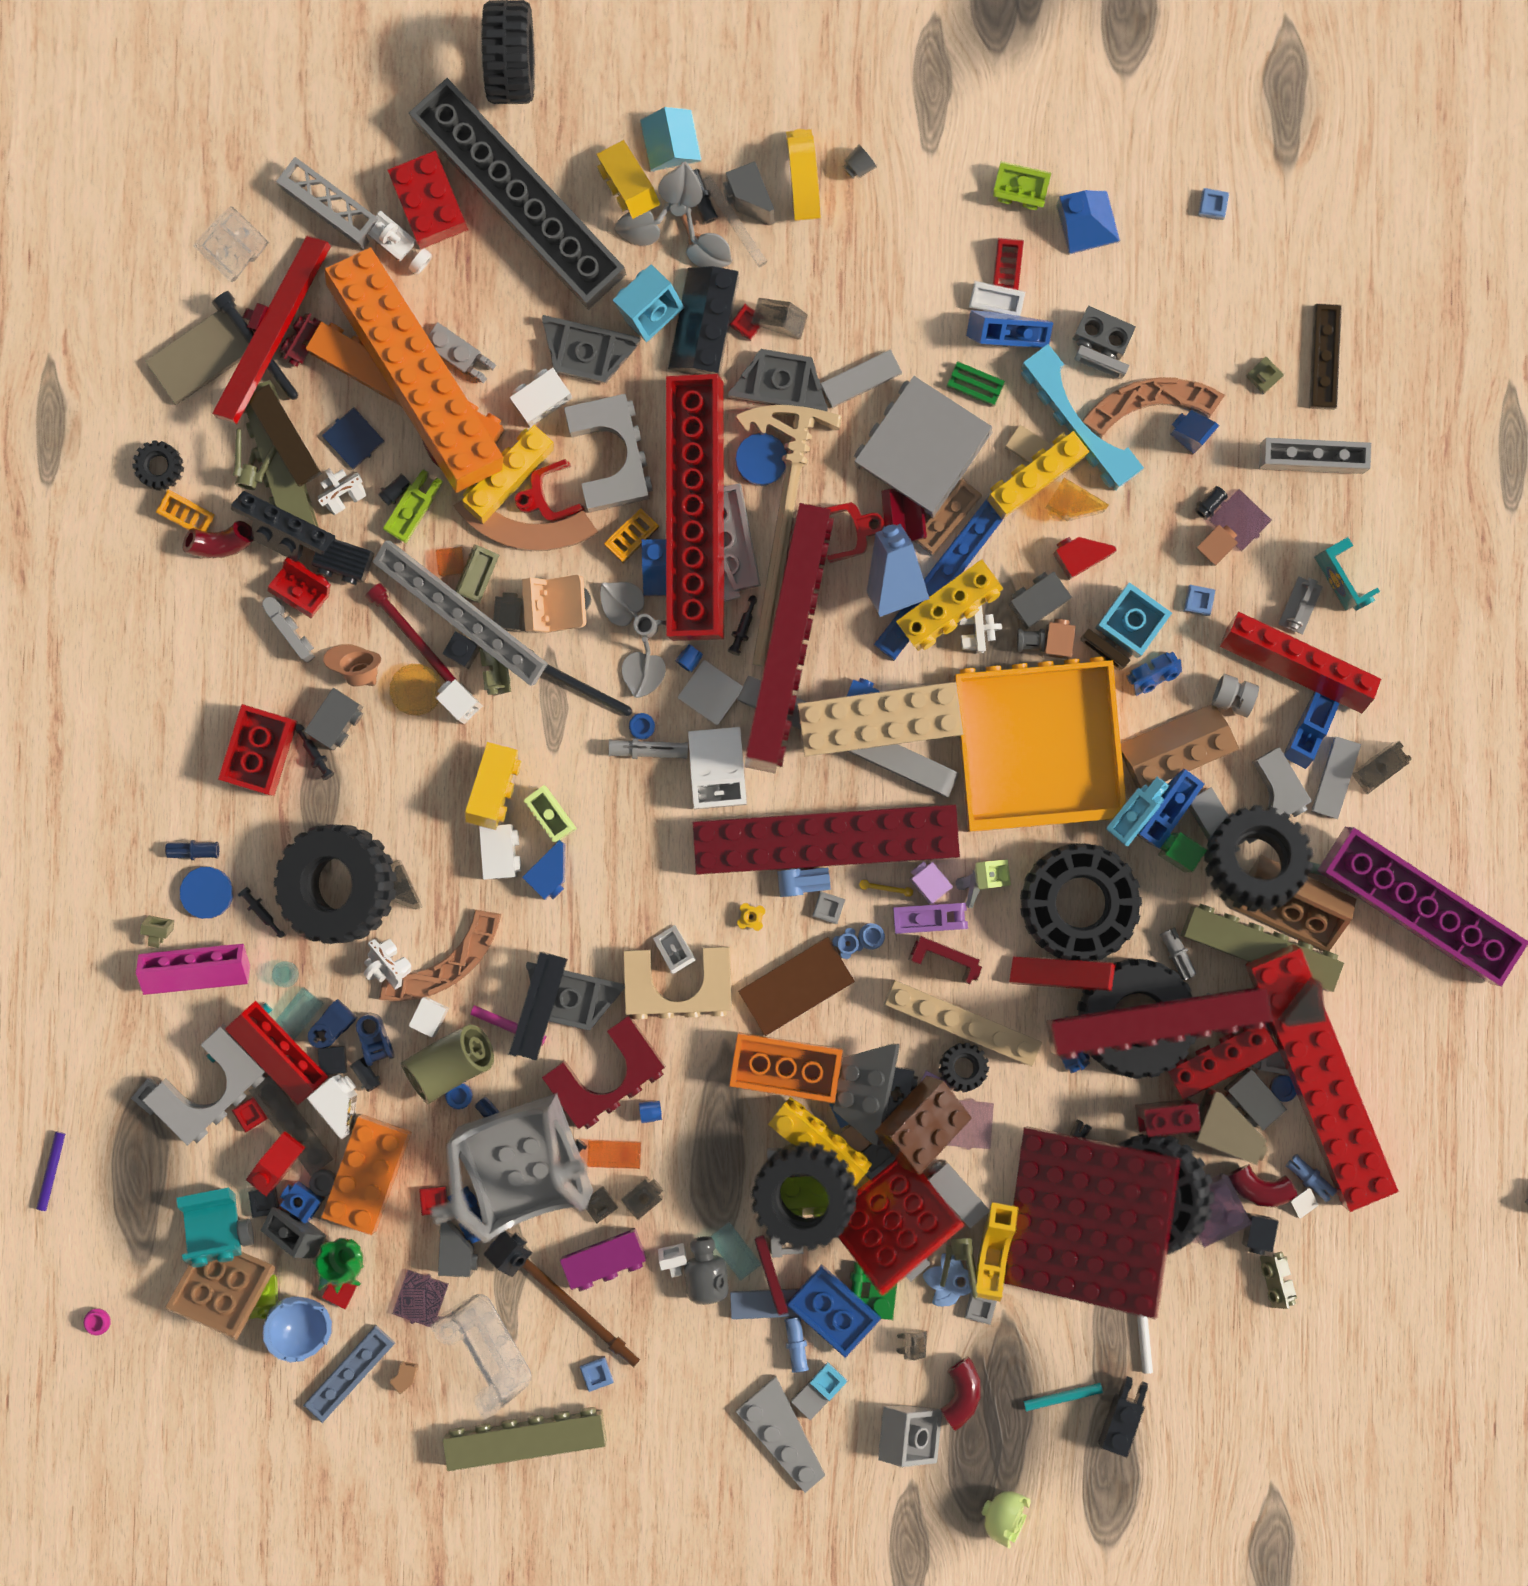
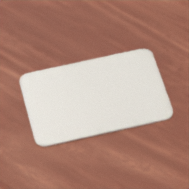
M1310 1188L1291 1201L1299 1218H1302L1318 1206Z

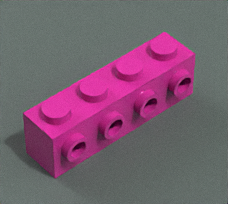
M244 943L138 954L136 976L143 995L248 984L250 963Z

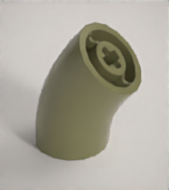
M469 1024L403 1061L401 1066L421 1099L426 1104H430L464 1082L490 1070L494 1063V1052L491 1042L483 1030L476 1025Z

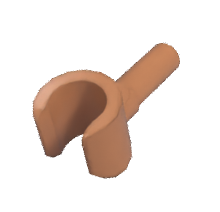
M682 215L680 218L689 236L688 246H690L692 243L690 239L686 215ZM695 233V237L699 238L701 234Z

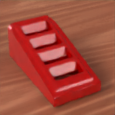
M998 238L993 285L1019 290L1024 240ZM1002 246L1017 248V253L1002 252ZM1001 257L1016 258V263L1001 262ZM1000 268L1015 269V274L1000 273ZM999 278L1013 279L1014 285L998 283Z

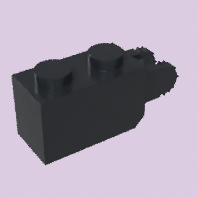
M1129 1376L1125 1377L1119 1394L1116 1393L1113 1397L1098 1440L1102 1449L1126 1458L1128 1457L1145 1408L1143 1402L1148 1390V1383L1142 1382L1138 1387L1135 1400L1129 1398L1128 1394L1133 1383L1132 1378Z

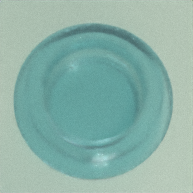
M289 961L276 964L272 971L273 981L276 985L283 988L293 986L299 977L298 968Z

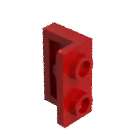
M286 557L283 561V568L268 585L267 592L312 619L329 597L331 585L323 576L315 575L307 570L301 562H296Z

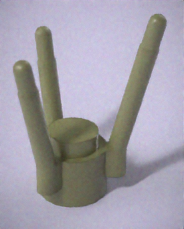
M241 429L236 430L235 468L233 476L237 477L235 481L236 486L247 490H255L257 483H262L263 475L277 450L274 444L259 472H257L258 468L254 466L256 459L254 448L252 449L248 464H243L241 468Z
M972 1238L951 1239V1246H945L946 1257L940 1286L944 1287L946 1284L951 1257L954 1255L955 1260H966L972 1297L977 1299L976 1267L973 1257Z

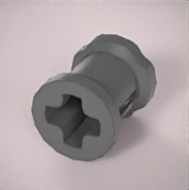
M1018 629L1017 652H1022L1023 649H1039L1040 652H1044L1045 630L1023 631Z

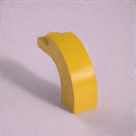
M812 129L786 131L795 221L820 219L818 173Z
M994 1202L990 1205L983 1229L975 1275L979 1298L1001 1301L1007 1256L1016 1229L1018 1207Z

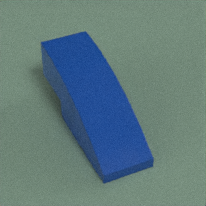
M1314 691L1284 752L1287 760L1304 769L1314 761L1340 703Z

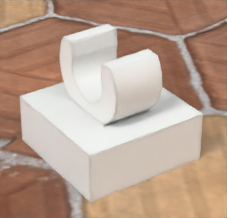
M684 1243L658 1249L661 1270L670 1269L672 1278L682 1276L681 1266L687 1264Z

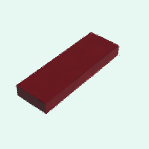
M765 1236L755 1237L754 1241L777 1314L779 1316L787 1314V1306Z

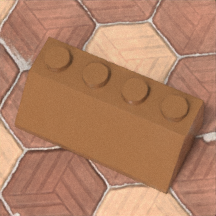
M1212 704L1121 743L1122 757L1137 789H1141L1145 784L1150 786L1156 777L1165 782L1174 778L1183 768L1191 771L1239 750L1229 724L1217 707L1212 706Z
M1260 855L1248 875L1261 880L1274 879L1280 873L1281 864ZM1307 876L1308 879L1304 886L1291 900H1288L1285 905L1279 908L1274 907L1271 911L1263 912L1261 908L1256 912H1248L1247 906L1244 905L1240 909L1233 908L1317 948L1330 951L1352 921L1356 898Z

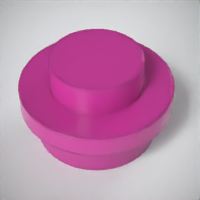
M100 1308L92 1309L84 1317V1328L91 1335H102L110 1327L111 1319L109 1314Z

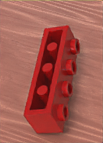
M256 1000L225 1028L297 1105L302 1103L328 1078Z
M1266 1024L1265 1027L1258 1029L1242 1027L1244 1032L1236 1036L1233 1033H1229L1218 1039L1219 1045L1213 1048L1206 1045L1195 1051L1196 1057L1190 1060L1185 1058L1176 1063V1067L1170 1070L1169 1074L1182 1099L1186 1100L1279 1052L1280 1050Z

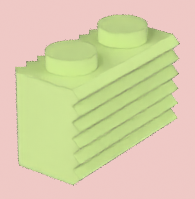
M542 786L525 798L524 803L527 804L528 808H531L530 811L534 813L533 816H536V820L540 821L543 829H546V833L552 838V842L563 840L577 829L547 786Z

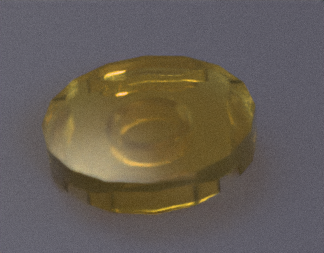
M410 664L402 667L394 674L390 682L389 693L393 704L400 711L411 716H422L430 713L439 703L436 697L440 694L438 690L442 684L439 676L431 668L423 664Z

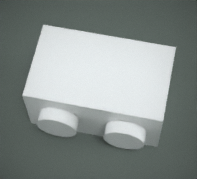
M553 368L549 371L547 369L540 371L534 376L535 380L527 386L522 384L512 392L514 395L510 399L529 427H532L572 399L571 393Z
M448 680L438 690L440 694L436 699L463 724L483 707L457 680H454L452 683Z
M511 824L498 825L496 830L479 827L483 879L517 877V872L521 871V858L516 856L515 846L519 845L518 830H514V825Z

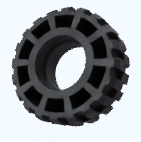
M326 824L325 826L309 828L308 832H301L294 837V844H288L283 850L284 857L282 860H278L276 865L278 873L277 877L274 878V887H277L275 899L277 905H281L283 910L281 915L284 920L292 923L291 928L298 934L305 933V938L313 942L321 941L322 944L353 942V940L365 938L369 935L370 930H377L382 925L381 918L388 916L392 909L389 905L396 896V890H393L394 881H397L396 872H392L391 865L393 861L390 854L384 853L385 846L379 840H373L371 833L366 830H358L356 826ZM332 859L340 860L349 870L352 879L350 896L339 909L330 907L322 898L319 889L320 874L324 866Z
M1086 843L1065 845L1051 850L1040 858L1026 875L1024 887L1020 894L1021 916L1024 918L1028 933L1049 954L1069 961L1100 960L1121 949L1126 940H1129L1134 934L1133 930L1135 925L1139 923L1141 916L1139 915L1140 906H1142V897L1139 896L1138 890L1140 886L1138 880L1131 873L1132 869L1130 866L1124 863L1120 856L1113 851L1110 852L1102 846ZM1074 878L1092 880L1101 888L1105 897V908L1102 916L1097 922L1088 927L1078 928L1067 924L1057 911L1056 897L1060 888L1067 881Z
M1125 959L1113 963L1115 969L1112 990L1083 989L1081 1001H1078L1077 1010L1078 1015L1114 1010L1121 999L1135 993L1148 995L1156 1003L1193 996L1190 986L1180 978L1177 972L1169 969L1164 964L1145 959ZM1188 1034L1184 1035L1185 1040L1176 1042L1164 1041L1163 1038L1157 1039L1158 1044L1151 1046L1132 1043L1130 1049L1119 1051L1106 1047L1104 1048V1053L1090 1056L1102 1067L1115 1074L1134 1079L1153 1078L1160 1076V1073L1165 1071L1169 1072L1176 1067V1063L1184 1060L1189 1054V1047L1191 1044L1194 1045L1196 1038Z
M1140 1134L1119 1142L1117 1145L1180 1158L1167 1254L1170 1255L1193 1242L1205 1229V1222L1210 1220L1212 1210L1209 1208L1210 1204L1214 1202V1192L1209 1190L1212 1179L1210 1174H1205L1203 1169L1205 1163L1201 1157L1196 1159L1192 1154L1194 1150L1187 1144L1180 1145L1178 1143L1179 1140L1172 1136L1165 1138L1162 1135L1148 1136Z

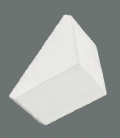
M676 925L653 938L672 974L696 960Z

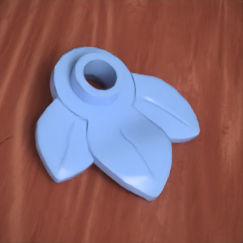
M943 1253L941 1256V1266L929 1268L923 1273L925 1282L936 1290L932 1303L941 1307L951 1306L957 1302L960 1296L968 1295L972 1292L968 1270L964 1269L961 1260H955L954 1255L951 1257L946 1284L944 1287L940 1286L946 1253ZM963 1277L966 1280L964 1287L958 1286V1278Z

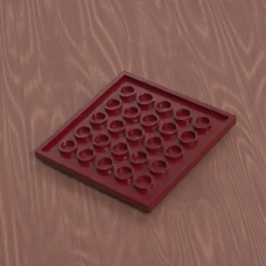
M1028 1126L1024 1127L1013 1206L1018 1207L1016 1229L1007 1256L1004 1284L1151 1319L1158 1318L1180 1158Z

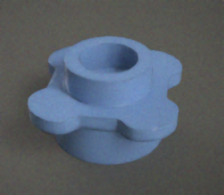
M847 928L844 934L835 936L832 941L833 945L840 950L843 959H849L851 954L863 949V946L855 936V930L852 928ZM847 941H850L851 944L850 946H846L845 943Z

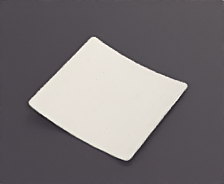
M703 660L679 694L678 699L718 725L739 696L743 686L706 660Z

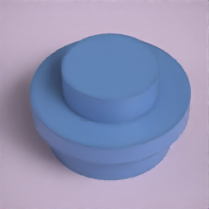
M869 923L860 929L858 939L864 948L873 950L883 944L885 934L879 925Z

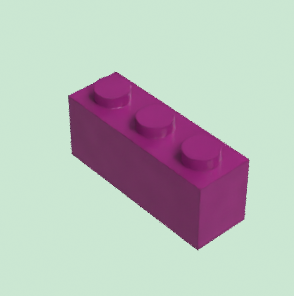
M634 1228L562 1256L560 1262L571 1290L578 1288L579 1291H583L594 1286L593 1281L602 1278L606 1282L618 1277L617 1272L624 1269L632 1272L642 1268V1262H645L647 1257L637 1230Z

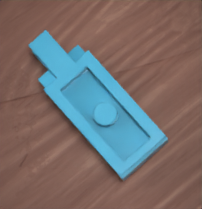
M1156 777L1150 786L1145 784L1141 789L1138 788L1107 826L1106 830L1125 846H1129L1161 806L1160 804L1164 801L1162 796L1169 785Z

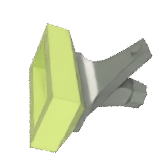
M1008 859L976 863L973 874L956 880L957 889L966 890V888H969L966 901L968 908H973L980 889L1011 885Z

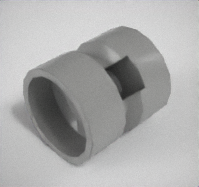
M1224 673L1216 687L1212 706L1224 710L1232 708L1233 713L1247 718L1256 702L1259 685L1247 681L1239 683L1238 678Z

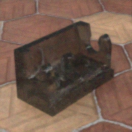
M1400 741L1392 742L1352 773V776L1366 794L1372 792L1412 760L1410 755H1406L1403 752L1404 746Z

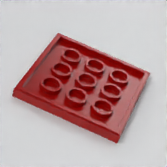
M895 1160L857 1190L855 1210L849 1223L838 1238L876 1289L884 1295L965 1225L923 1172L919 1175L903 1169L898 1161Z

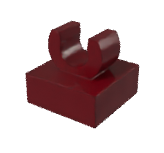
M257 303L254 310L245 309L242 318L249 320L247 327L256 332L268 309L266 305Z

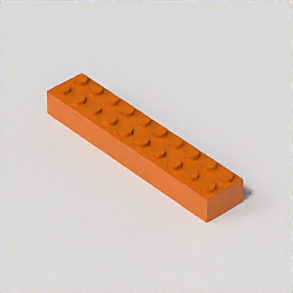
M370 247L325 268V284L454 491L457 493L502 471V453L373 249Z

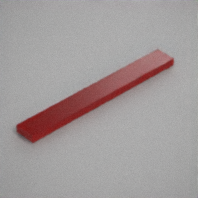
M306 236L212 412L216 418L235 424L239 422L331 248L328 241Z

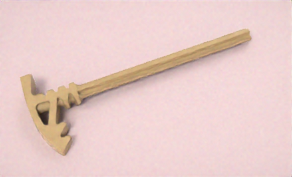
M770 405L757 407L736 415L737 421L745 432L749 431L750 424L753 423L761 435L765 434L766 427L769 426L790 439V442L784 444V449L788 451V454L782 456V461H784L786 468L752 663L757 666L765 667L780 597L802 467L808 463V460L804 457V454L810 451V447L806 445V442L812 440V435L808 433V429L814 427L815 421L836 431L840 429L841 415L808 407ZM772 415L794 416L793 427L791 428L773 418Z

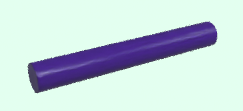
M55 1131L36 1207L37 1210L47 1211L66 1133Z

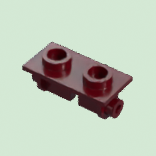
M305 313L304 316L299 315L292 327L295 330L291 339L286 338L279 349L282 352L280 359L286 360L289 357L288 363L298 368L299 364H303L309 353L305 349L307 346L303 344L304 340L310 342L322 322L317 318H313L312 321L309 320L312 315L310 313Z

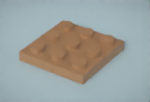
M242 1252V1255L234 1256V1260L229 1262L214 1260L209 1261L208 1265L203 1267L188 1265L165 1308L170 1312L237 1340L275 1267Z

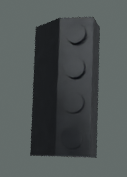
M715 266L688 268L681 301L684 308L679 312L668 370L693 375L718 374L720 376L739 282V271Z

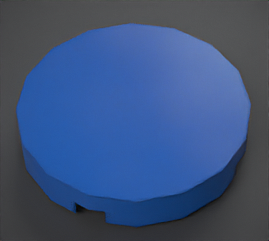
M753 434L743 440L737 449V469L742 478L753 485L765 486L779 480L785 472L786 465L782 461V456L787 455L786 449H784L781 441L773 435Z
M199 867L192 870L183 879L180 886V900L183 907L191 915L201 919L214 918L222 915L230 907L233 899L232 883L229 877L219 869Z

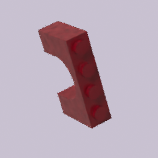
M630 1015L607 1031L622 1052L627 1065L625 1079L617 1089L607 1093H597L587 1089L566 1061L542 1077L552 1093H557L561 1106L578 1130L583 1126L589 1129L600 1121L597 1116L606 1110L610 1114L621 1106L619 1100L627 1095L631 1099L643 1090L640 1085L649 1080L652 1084L664 1075L661 1070L666 1065Z

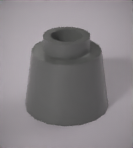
M859 144L845 159L846 164L843 166L852 179L855 176L861 178L877 168L872 158Z

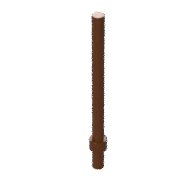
M529 1259L526 1260L522 1268L608 1344V1349L615 1355L619 1354L632 1367H635L640 1359L625 1346L626 1343L619 1336L616 1338L534 1263Z

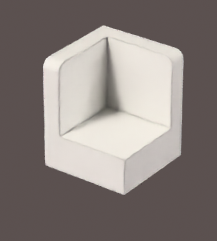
M422 997L409 1026L433 1038L436 1036L449 1008L428 997Z

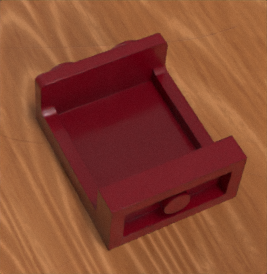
M917 936L908 960L921 964L928 950L965 965L966 971L962 982L971 984L972 980H978L982 970V966L979 965V959L923 936Z
M1188 1099L1135 1105L1138 1131H1146L1148 1136L1195 1132L1201 1129L1198 1104Z

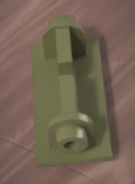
M479 648L482 666H489L490 670L483 671L484 690H487L488 695L493 696L511 692L508 668L483 648Z
M1283 1252L1273 1253V1256H1260L1261 1271L1266 1280L1268 1298L1272 1307L1290 1309L1289 1306L1296 1304L1295 1299H1297L1293 1280L1284 1281L1283 1277L1291 1275L1287 1256H1284Z

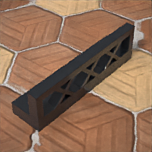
M544 951L539 953L509 1052L510 1055L516 1057L519 1055L537 1061L567 964V958Z

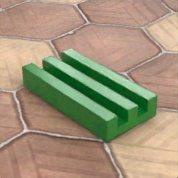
M957 361L947 387L995 406L1005 381ZM959 370H961L984 381L996 385L997 388L991 387L987 384L979 382L958 372ZM955 379H958L977 388L985 390L989 393L994 394L993 398L988 397L972 389H969L958 383H955L954 381Z

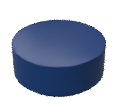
M639 713L631 718L629 730L635 738L645 740L653 735L655 722L650 715Z
M1276 1076L1270 1083V1091L1279 1101L1288 1102L1297 1095L1290 1076Z
M465 1083L457 1086L446 1093V1102L454 1109L467 1107L473 1098L471 1088Z

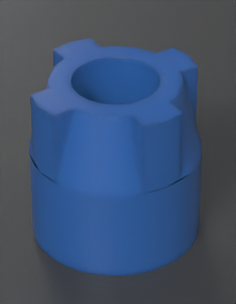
M688 644L675 661L682 668L692 673L699 664L703 654Z
M660 1101L639 1102L641 1124L662 1120Z

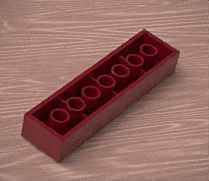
M1253 987L1046 1020L1051 1053L1058 1055L1061 1059L1078 1057L1077 1052L1085 1051L1088 1055L1104 1053V1048L1106 1047L1119 1051L1130 1049L1132 1043H1138V1045L1142 1046L1158 1044L1157 1039L1163 1038L1164 1041L1168 1042L1185 1040L1184 1035L1188 1034L1195 1036V1038L1211 1036V1031L1214 1030L1226 1034L1238 1032L1239 1026L1249 1029L1265 1027L1264 1022H1270L1272 1018L1267 989Z

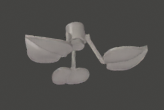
M683 162L679 167L661 179L658 191L661 197L668 203H665L664 209L657 219L654 220L653 214L650 211L634 219L631 218L629 213H626L616 223L615 230L621 237L633 244L647 246L658 240L660 229L657 224L661 223L668 211H671L675 216L686 214L690 239L693 242L686 251L690 261L698 267L715 266L720 268L726 267L732 262L730 247L723 237L715 233L702 234L698 239L695 237L691 217L692 209L689 207H694L700 203L702 187L696 174L686 162Z
M604 582L601 584L600 597L607 618L615 625L627 626L634 617V629L642 636L645 654L634 652L626 657L622 665V676L635 698L646 696L661 684L665 676L666 667L664 660L657 655L650 656L651 651L648 638L653 637L657 633L658 626L666 625V620H655L648 614H637L643 609L645 600L642 591L636 585L628 582Z

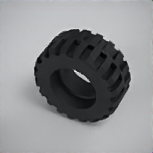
M489 0L483 5L481 31L483 80L487 101L492 104H528L533 101L535 88V49L531 5L525 0Z
M1253 805L1250 810L1247 807L1238 809L1235 814L1231 813L1209 839L1206 846L1208 850L1204 855V861L1208 863L1205 868L1207 877H1213L1210 884L1214 890L1219 888L1222 892L1220 897L1225 902L1228 898L1234 901L1233 907L1240 909L1244 905L1247 906L1248 912H1256L1259 908L1263 912L1271 911L1274 907L1279 908L1285 905L1306 883L1307 875L1312 869V863L1309 862L1313 857L1312 848L1306 847L1310 840L1307 834H1301L1302 826L1298 822L1293 824L1289 820L1291 816L1286 812L1280 815L1276 813L1277 808L1270 806L1266 810H1262L1261 805ZM1248 838L1260 839L1268 843L1277 852L1280 859L1281 870L1278 876L1270 880H1261L1248 875L1240 867L1236 859V845L1241 840Z
M800 1142L798 1146H795L793 1143L787 1145L783 1150H777L772 1154L754 1180L755 1185L752 1188L751 1197L754 1198L752 1203L753 1213H758L759 1215L756 1221L760 1227L766 1226L767 1231L765 1234L770 1239L776 1236L780 1239L778 1244L784 1247L787 1243L793 1244V1250L800 1251L803 1246H807L809 1251L815 1250L820 1244L823 1247L830 1244L833 1238L837 1239L843 1232L855 1210L857 1187L853 1185L855 1181L853 1172L848 1173L847 1162L844 1159L839 1161L836 1158L837 1152L832 1149L830 1152L824 1151V1145L816 1143L812 1147L809 1146V1142ZM794 1174H806L817 1179L824 1186L828 1194L829 1203L826 1211L822 1215L813 1218L801 1217L791 1212L781 1197L780 1189L783 1181L788 1176Z

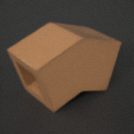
M405 1361L400 1363L398 1374L390 1381L399 1394L403 1393L414 1383L419 1364Z

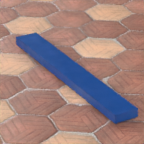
M987 499L924 579L929 597L963 573L1003 521ZM922 602L901 609L874 644L875 647L893 661H895L910 641L896 621Z

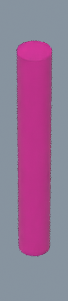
M474 1005L470 1015L511 1033L515 1034L517 1023ZM544 1036V1040H543L542 1046H543V1044H544V1042H545L547 1036Z

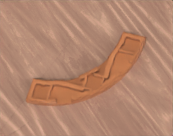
M1175 377L1145 379L1121 387L1102 399L1088 412L1082 422L1095 435L1102 438L1107 430L1121 418L1131 412L1149 406H1182L1210 418L1225 395L1212 387L1196 381L1192 382Z
M462 500L453 505L461 517L475 530L497 543L520 550L551 551L570 547L598 533L583 510L565 520L547 524L523 523L509 519L495 511L482 524L464 508Z
M475 910L468 932L460 945L449 956L426 970L406 975L402 978V986L394 989L385 978L382 981L379 1000L408 1001L420 999L439 993L459 982L479 964L487 953L497 933L502 914Z

